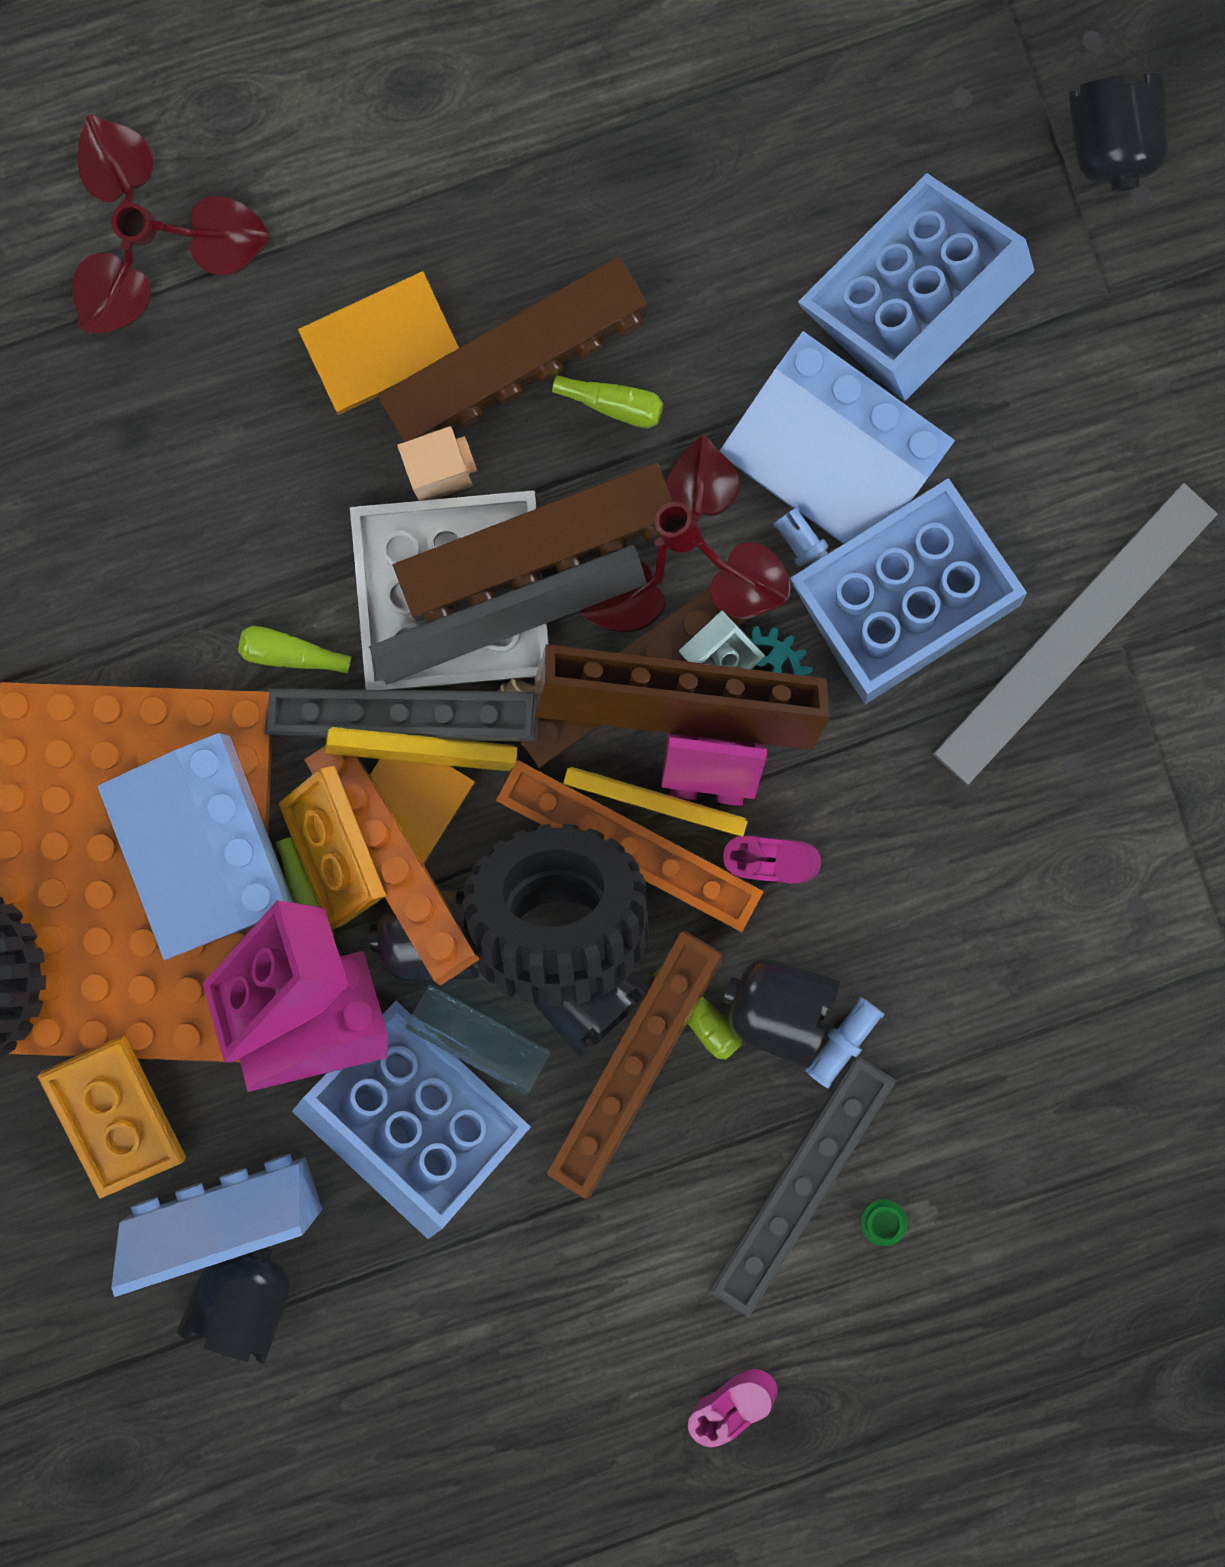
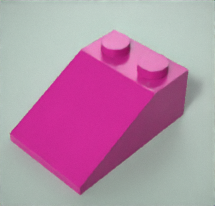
M667 733L661 787L670 788L669 796L697 800L698 792L716 794L715 802L743 805L744 798L755 799L766 762L767 748L759 743Z
M277 900L203 983L224 1062L232 1063L322 1014L349 986L324 908Z
M364 951L340 956L349 986L322 1014L239 1058L247 1092L387 1058V1030Z

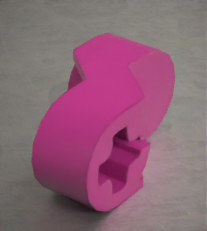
M737 836L729 841L723 853L724 864L727 870L735 876L747 879L805 883L814 879L821 867V857L818 850L812 844L803 841L760 836ZM769 857L776 858V861H769Z
M758 1369L747 1370L733 1376L716 1392L703 1397L697 1402L688 1420L690 1436L702 1446L711 1448L732 1441L750 1424L762 1420L769 1414L778 1395V1387L775 1380L770 1374Z

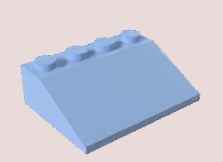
M926 173L798 303L873 378L906 401L1035 270L1024 237Z
M803 331L771 374L720 449V452L737 469L791 508L798 507L802 516L841 544H845L910 503L955 440Z
M949 478L790 578L836 661L865 704L1020 607L1027 594Z
M217 733L169 752L97 786L164 960L254 926L277 900L294 903L229 735Z
M395 1001L382 1015L387 1030V1058L326 1073L303 1097L292 1112L417 1230L429 1239L444 1228L531 1126L402 1005Z
M286 1154L265 1162L266 1170L248 1175L246 1168L221 1176L219 1178L221 1185L204 1190L203 1184L198 1183L176 1191V1200L160 1204L158 1197L131 1206L132 1214L119 1223L111 1287L114 1297L302 1236L323 1210L306 1157L293 1161L291 1154Z

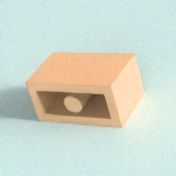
M451 426L397 445L412 489L419 501L439 499L473 487L469 474L477 472V468L465 436L456 439Z

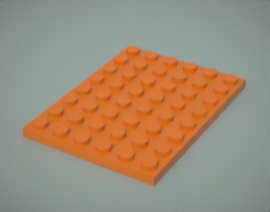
M0 682V896L5 901L4 904H13L22 912L23 918L20 921L22 924L30 923L37 934V938L33 942L36 948H42L45 959L44 963H40L41 975H46V990H40L38 1000L43 1001L39 1017L30 1019L29 1022L33 1024L32 1030L25 1040L16 1041L18 1043L16 1049L9 1054L77 1056L125 1035L137 1059L224 1062L203 983L254 926L164 960L97 786L176 749L217 733L226 734L232 740L268 834L272 737L266 735L265 730L270 692Z

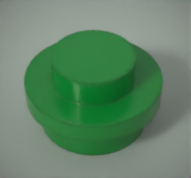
M877 1199L870 1202L864 1208L860 1218V1226L864 1236L871 1243L878 1246H891L903 1238L907 1230V1217L904 1210L896 1202L889 1199Z

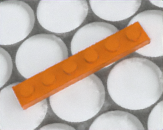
M324 746L304 759L312 774L320 768L335 766L385 891V898L433 980L441 986L480 960L360 758L325 754Z
M517 760L496 799L497 802L540 825L550 824L551 828H563V824L577 825L580 831L586 832L588 828L604 834V840L606 841L611 837L625 847V853L628 852L635 858L645 881L740 932H743L764 892Z

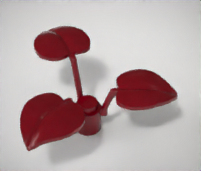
M88 115L81 129L78 142V168L85 188L98 200L109 203L120 198L123 193L125 194V198L121 200L120 205L114 210L111 218L115 234L123 239L120 247L124 250V261L122 262L116 255L108 252H99L86 257L79 264L74 274L73 297L78 314L79 329L86 333H106L119 330L137 320L146 310L150 301L151 283L149 278L144 273L131 269L134 261L133 245L142 246L150 243L155 238L157 231L193 237L190 251L194 261L206 272L223 276L237 273L245 268L268 244L270 234L263 221L251 209L236 200L223 196L207 197L195 203L191 210L193 228H185L157 221L149 210L133 203L134 192L131 189L143 186L152 174L154 159L149 144L133 129L95 115Z
M701 435L685 450L666 480V486L673 502L663 505L656 513L654 520L655 527L661 536L655 541V545L658 548L655 575L653 576L647 564L640 561L647 585L584 608L580 612L592 624L613 632L639 631L654 623L666 606V598L657 585L664 579L666 550L668 548L677 553H684L697 547L716 567L721 569L711 581L710 594L716 607L720 611L723 610L727 616L738 619L753 618L781 607L789 599L790 580L781 560L769 548L757 543H741L733 548L727 562H725L701 537V528L697 523L701 513L715 516L724 512L735 501L740 487L738 473L733 464L713 445L707 436Z

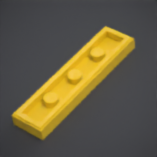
M331 727V729H328L325 754L510 772L516 764L517 747L508 744Z
M574 767L567 769L563 782L564 785L736 836H744L748 822L746 818Z

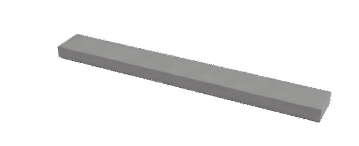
M1185 483L1181 484L932 755L965 785H969L1218 513Z

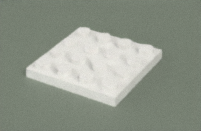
M535 491L350 507L366 690H405L511 680L512 678H536L545 644L549 645L547 623L387 685L373 660L369 646L426 624L425 619L418 622L413 619L392 564L536 509ZM542 574L538 575L539 579L542 580ZM512 586L496 591L495 595L498 597L514 589ZM469 603L452 608V614L469 608Z

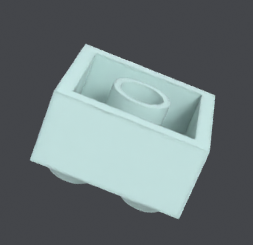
M723 610L679 650L688 662L752 669L765 657Z

